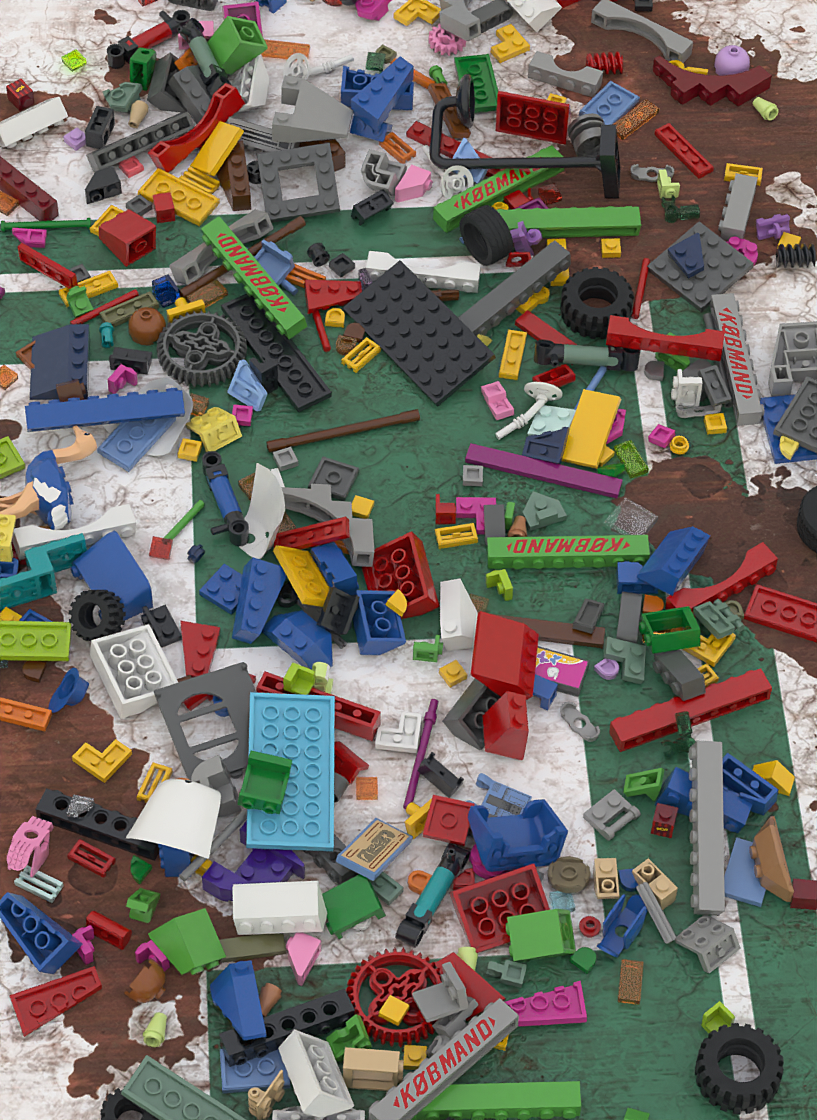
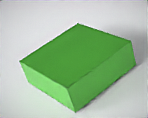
M508 502L506 505L504 516L506 530H510L513 523L514 502Z

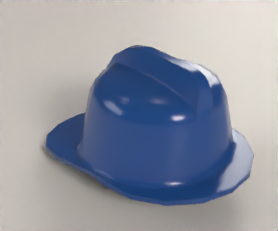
M71 668L65 674L61 684L53 694L49 703V710H52V713L58 712L64 705H76L84 698L89 683L79 676L77 668Z

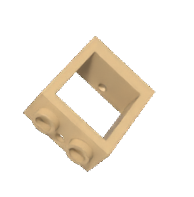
M345 1047L343 1079L346 1087L388 1091L393 1086L397 1087L403 1080L404 1060H399L400 1051Z

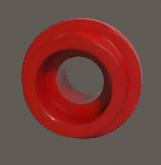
M586 916L581 919L579 930L585 937L592 938L599 934L601 923L593 916ZM587 924H592L594 927H587Z

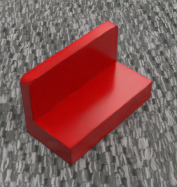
M336 741L334 742V772L345 777L350 785L355 780L359 771L367 770L369 765L342 742Z

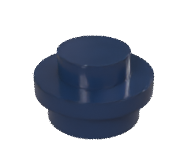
M201 544L198 546L193 545L187 552L189 555L187 560L197 563L205 554L203 546Z

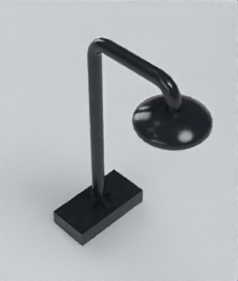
M465 74L458 83L456 96L445 97L434 106L429 155L432 163L440 169H448L456 165L467 169L597 168L602 173L604 197L619 198L621 165L616 125H601L600 153L596 157L446 159L440 155L443 113L449 107H456L457 115L462 125L467 129L473 126L475 90L472 76Z

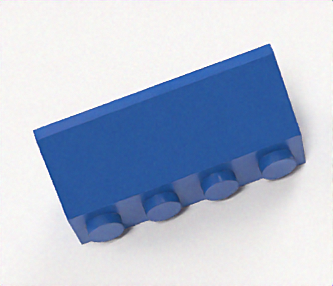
M693 526L670 531L640 570L637 578L673 596L704 553L710 535Z

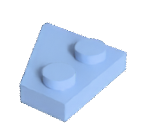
M463 138L452 159L480 157L469 141ZM468 169L473 177V182L476 184L483 180L488 169ZM454 170L451 172L457 174L459 170Z
M244 359L240 360L227 393L247 406H253V410L261 411L267 397V392L247 361Z

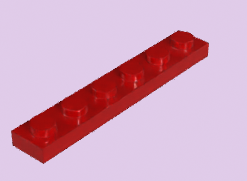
M415 121L406 131V137L430 147L431 128ZM442 133L440 153L452 159L461 142ZM475 150L480 158H492ZM488 169L485 176L492 177L505 169Z

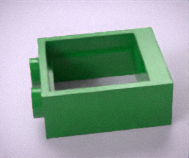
M689 606L642 614V622H639V631L641 635L644 634L645 645L649 646L652 654L700 646V627ZM679 627H683L684 629L682 631H675L654 635L653 633L654 631H661Z

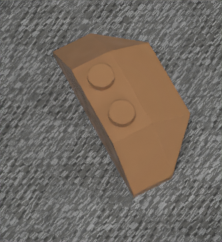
M770 816L754 837L752 846L749 847L750 857L755 861L754 874L756 878H759L762 887L782 900L791 902L794 889L775 816Z

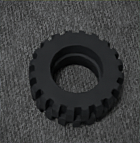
M592 267V269L585 268L581 272L577 271L572 274V277L570 276L563 285L560 314L566 326L570 327V330L574 333L578 332L580 336H588L590 339L598 337L606 339L610 315L627 317L630 321L634 293L631 285L623 276H619L618 272L614 270L611 272L608 268L604 267L603 269H598V267ZM599 298L609 302L611 305L604 308H594L586 305L583 301Z
M731 1023V1027L722 1025L719 1027L718 1032L713 1030L708 1034V1038H704L698 1051L695 1075L697 1086L701 1087V1094L704 1098H710V1104L721 1106L720 1110L727 1112L728 1109L733 1110V1114H740L741 1111L750 1114L754 1112V1108L761 1110L765 1107L766 1103H770L774 1099L781 1083L784 1060L783 1056L780 1055L781 1050L778 1044L773 1045L774 1039L769 1034L765 1036L763 1034L764 1030L758 1027L755 1030L751 1028L750 1024L746 1023L744 1026H739V1023ZM731 1055L744 1056L756 1064L760 1075L752 1081L737 1082L722 1073L718 1062Z

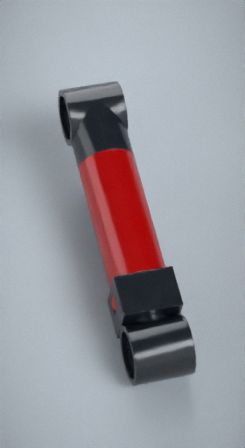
M177 10L171 18L165 11H161L159 16L164 22L133 38L127 36L119 40L118 44L108 46L107 60L109 67L120 69L125 65V61L130 64V58L138 48L151 49L178 35L177 28L179 26L183 27L190 20L189 12Z

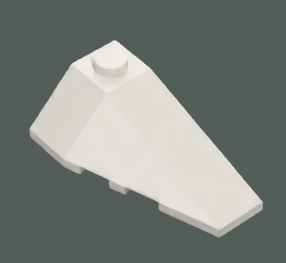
M461 579L440 582L441 639L446 652L474 647L478 612Z

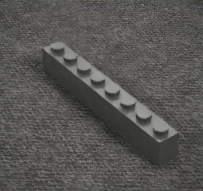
M554 240L458 318L476 336L478 334L485 336L491 328L499 325L502 319L507 315H511L518 306L525 304L533 294L541 291L544 285L552 282L562 271L567 270L571 264L570 252Z

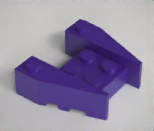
M247 820L239 829L240 842L246 845ZM251 848L252 852L235 873L214 861L202 876V887L204 891L221 901H233V884L287 882L293 874L304 879L305 864L292 850Z

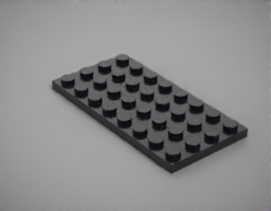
M401 260L343 307L344 312L355 323H359L365 329V333L381 347V350L437 407L496 358L495 354Z

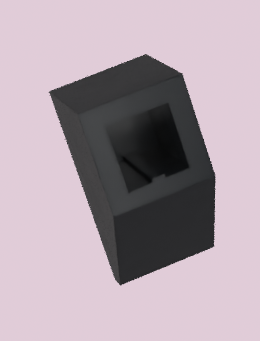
M113 166L96 171L85 188L87 204L122 194L121 181Z

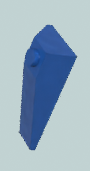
M239 961L229 964L210 984L213 1003L215 1006H219L225 1018H229L233 1028L243 1040L267 1037L252 961Z

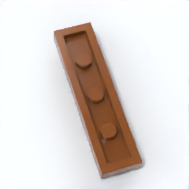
M431 83L428 86V91L435 105L441 99L452 96L446 83ZM456 107L447 108L443 113V120L452 138H469L471 132L460 122Z

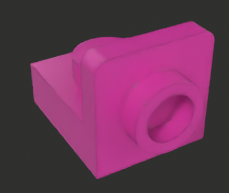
M121 364L108 378V391L116 394L119 389L125 386L126 382L136 386L138 384L137 373L132 368Z
M89 925L79 928L72 934L83 943L77 950V953L85 965L94 961L93 952L95 949L90 941L94 939V931L92 926Z
M152 940L142 943L135 951L136 961L139 964L146 959L152 958L164 971L170 968L168 958Z

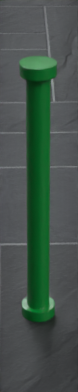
M87 218V220L31 222L1 221V232L12 230V228L87 227V229H90L91 218Z

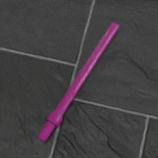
M431 699L428 712L425 713L423 719L425 724L403 805L404 809L413 802L420 777V773L417 770L425 758L432 726L435 725L437 719L436 711L439 703L437 699Z

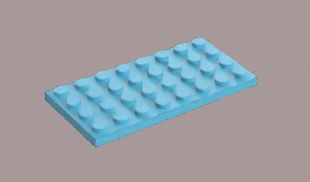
M250 692L248 758L250 750L292 759V767L280 814H267L262 810L247 809L246 848L333 851L335 696Z

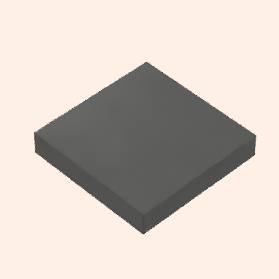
M322 457L308 485V489H310L311 484L331 485V497L345 501L359 474V468Z

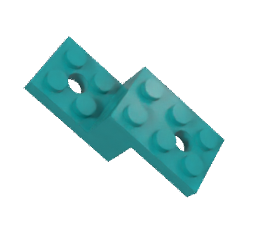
M83 533L71 535L68 538L52 541L49 544L32 547L24 551L27 571L0 579V611L5 607L12 608L56 594L57 588L54 573L72 567V562L87 550Z

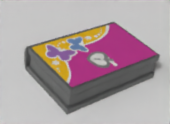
M538 646L535 674L557 683L558 692L579 697L590 660Z

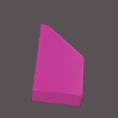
M12 228V234L21 243L29 247L45 248L47 230Z

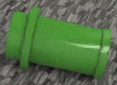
M438 65L432 66L429 69V76L436 83L443 82L447 85L448 82L442 74V68Z

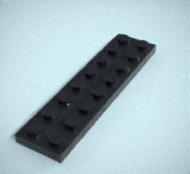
M244 294L221 305V310L226 317H230L232 322L235 321L237 326H240L247 345L261 363L265 362L262 358V354H265L278 364V386L298 413L332 397L330 389L292 339H288L285 334L281 335L278 332L277 324L274 321L270 322L265 315L266 311L263 308L261 310L258 308L253 296L249 297L247 294Z

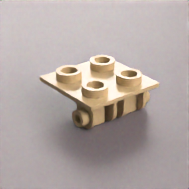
M280 1070L266 1092L256 1087L248 1091L249 1112L257 1117V1120H267L272 1113V1107L275 1102H280L285 1094L283 1070Z

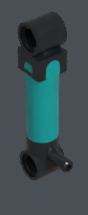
M452 843L447 845L439 865L416 903H412L406 913V919H403L395 935L396 939L414 948L419 945L423 935L432 923V917L459 871L464 869L469 859L470 851Z

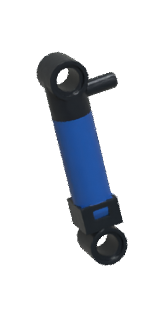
M208 451L202 457L203 474L206 476L209 489L214 494L225 522L223 525L212 527L210 529L211 534L216 535L228 531L230 542L233 545L244 546L250 539L249 525L243 517L229 482L225 464H222L221 455L216 451Z

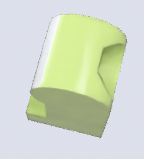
M315 662L312 666V670L315 671V684L313 688L331 694L333 679L329 678L330 666L323 662Z

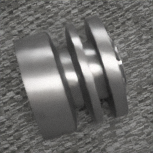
M593 113L584 114L577 117L569 125L567 132L577 157H596L600 153L601 125H605L601 116Z

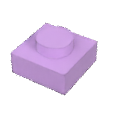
M75 128L63 136L64 142L75 151L86 145L85 133L79 128Z

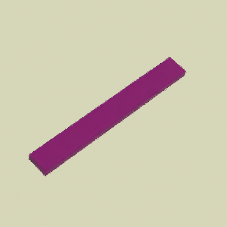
M470 443L465 457L466 463L618 499L623 481L622 479Z

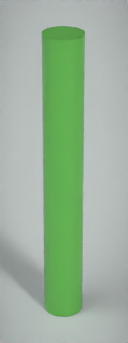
M199 500L162 539V542L168 545L205 506V503Z

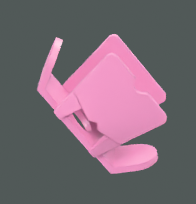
M32 816L28 822L22 823L13 835L7 855L8 870L18 871L24 869L28 865L30 855L34 850L30 877H34L49 855L50 832L54 828L52 822ZM27 832H34L38 837L29 839L27 838Z

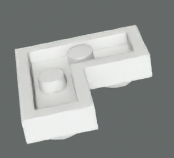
M401 711L399 729L378 727L375 749L417 753L422 713Z

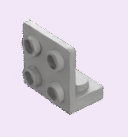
M706 914L683 930L675 939L677 944L698 955L703 971L711 973L740 949L734 928Z
M451 962L442 964L443 974L440 975L442 983L412 993L413 999L426 1022L438 1020L469 1008L466 988Z

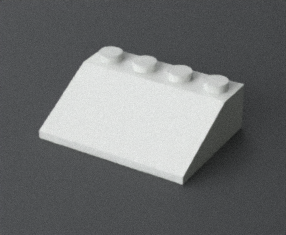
M149 624L91 640L90 657L120 719L139 714L157 704L154 690L178 683Z

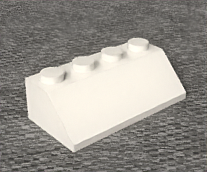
M507 0L536 32L562 8L556 0Z
M60 97L47 99L1 121L0 148H12L17 145L16 141L20 139L26 141L33 137L32 134L37 131L41 134L49 130L48 126L52 124L55 127L64 123L63 119L67 118L68 115Z
M318 881L233 884V920L238 935L323 932L327 910Z
M294 1029L278 1049L288 1072V1077L292 1082L294 1092L301 1105V1110L307 1115L323 1118L352 1109L354 1107L353 1101L329 1043Z

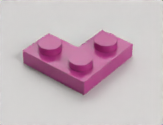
M456 497V518H476V533L484 534L483 505H496V498Z

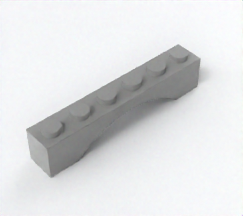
M601 0L592 10L591 23L605 30H625L644 36L661 50L668 61L679 60L684 63L692 54L693 41L610 0Z
M256 209L228 226L243 244L259 239L274 229L268 213ZM202 243L169 265L176 282L189 285L203 275L208 266L217 259L211 245L207 246L205 243Z

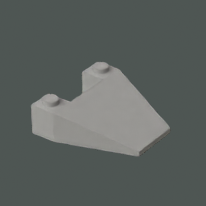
M284 76L281 87V104L294 105L295 110L294 114L275 112L272 122V141L295 143L348 137L353 115L352 109L304 78Z
M817 321L782 323L779 325L768 381L771 397L791 395L793 381H804L807 376L817 380Z

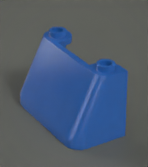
M115 530L106 534L72 562V567H70L74 578L84 579L90 590L104 589L108 590V592H114L115 596H119L121 599L120 603H123L125 607L122 610L126 612L123 620H128L143 613L142 607L147 606L148 610L153 608L150 583ZM101 610L98 611L100 619H102Z
M545 799L528 802L523 813L520 815L488 818L489 812L485 806L470 807L468 821L482 865L487 871L513 870L529 864H535V867L549 866L560 857L568 830Z

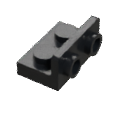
M115 347L113 355L109 356L110 369L116 370L122 364L132 368L137 374L148 375L153 354L148 351Z
M166 604L150 611L147 606L142 607L143 625H150L161 648L182 640V635Z

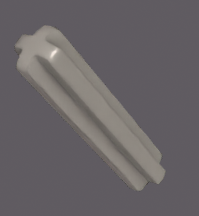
M648 882L638 885L636 889L664 942L667 944L674 941L677 937Z

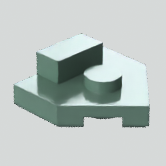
M124 82L119 84L120 87L103 91L110 109L127 113L128 111L131 112V106L135 101H141L139 94L143 88L138 83Z
M534 491L522 512V516L525 517L526 525L530 531L567 519V515L559 500Z

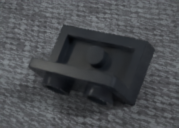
M330 587L317 626L335 635L347 634L352 626L353 615L358 609L360 597L349 595L335 587Z

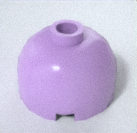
M736 45L723 47L715 58V72L717 75L723 76L749 71L750 59L746 50Z

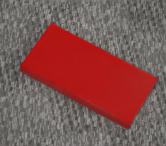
M756 584L744 614L745 620L817 643V603Z

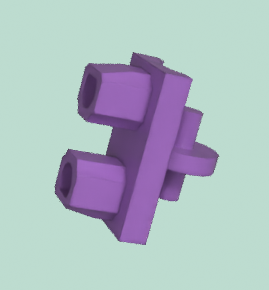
M777 214L769 219H756L758 240L770 237L780 239L783 232L790 233V216L788 214L782 216Z
M518 222V228L510 230L516 252H530V255L533 256L534 252L531 245L538 244L542 239V234L537 229L527 231L524 222Z

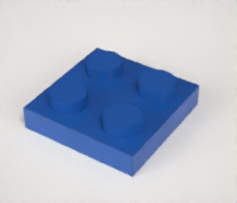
M223 564L199 590V595L232 615L237 610L242 574Z

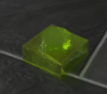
M77 49L61 57L62 62L72 72L87 64L86 58Z

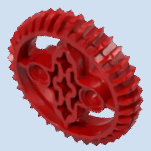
M395 947L393 952L390 953L385 949L382 955L377 951L375 958L369 955L368 961L362 960L361 966L357 965L355 972L351 973V979L347 982L346 993L355 1009V1015L361 1016L368 1037L373 1035L374 1043L381 1039L382 1045L388 1041L392 1047L394 1042H398L401 1048L403 1042L411 1045L412 1040H414L418 1044L420 1037L426 1040L428 1033L432 1035L435 1033L433 1025L437 1020L426 1022L412 996L413 992L427 987V978L431 980L433 985L442 983L439 972L440 968H436L435 962L430 963L429 957L422 959L421 952L414 955L412 949L409 953H406L404 947L401 952H397ZM403 965L414 969L406 971L397 978L390 970L383 967ZM369 976L370 988L377 997L370 1003L368 1008L369 1015L366 1016L360 1007L359 991L363 981ZM381 980H383V981H386L387 983H385V984H379L378 982L381 981ZM390 995L408 1004V1011H418L415 1014L407 1011L402 1019L405 1024L414 1027L396 1030L379 1026L389 1023V1021L379 1016V1011Z

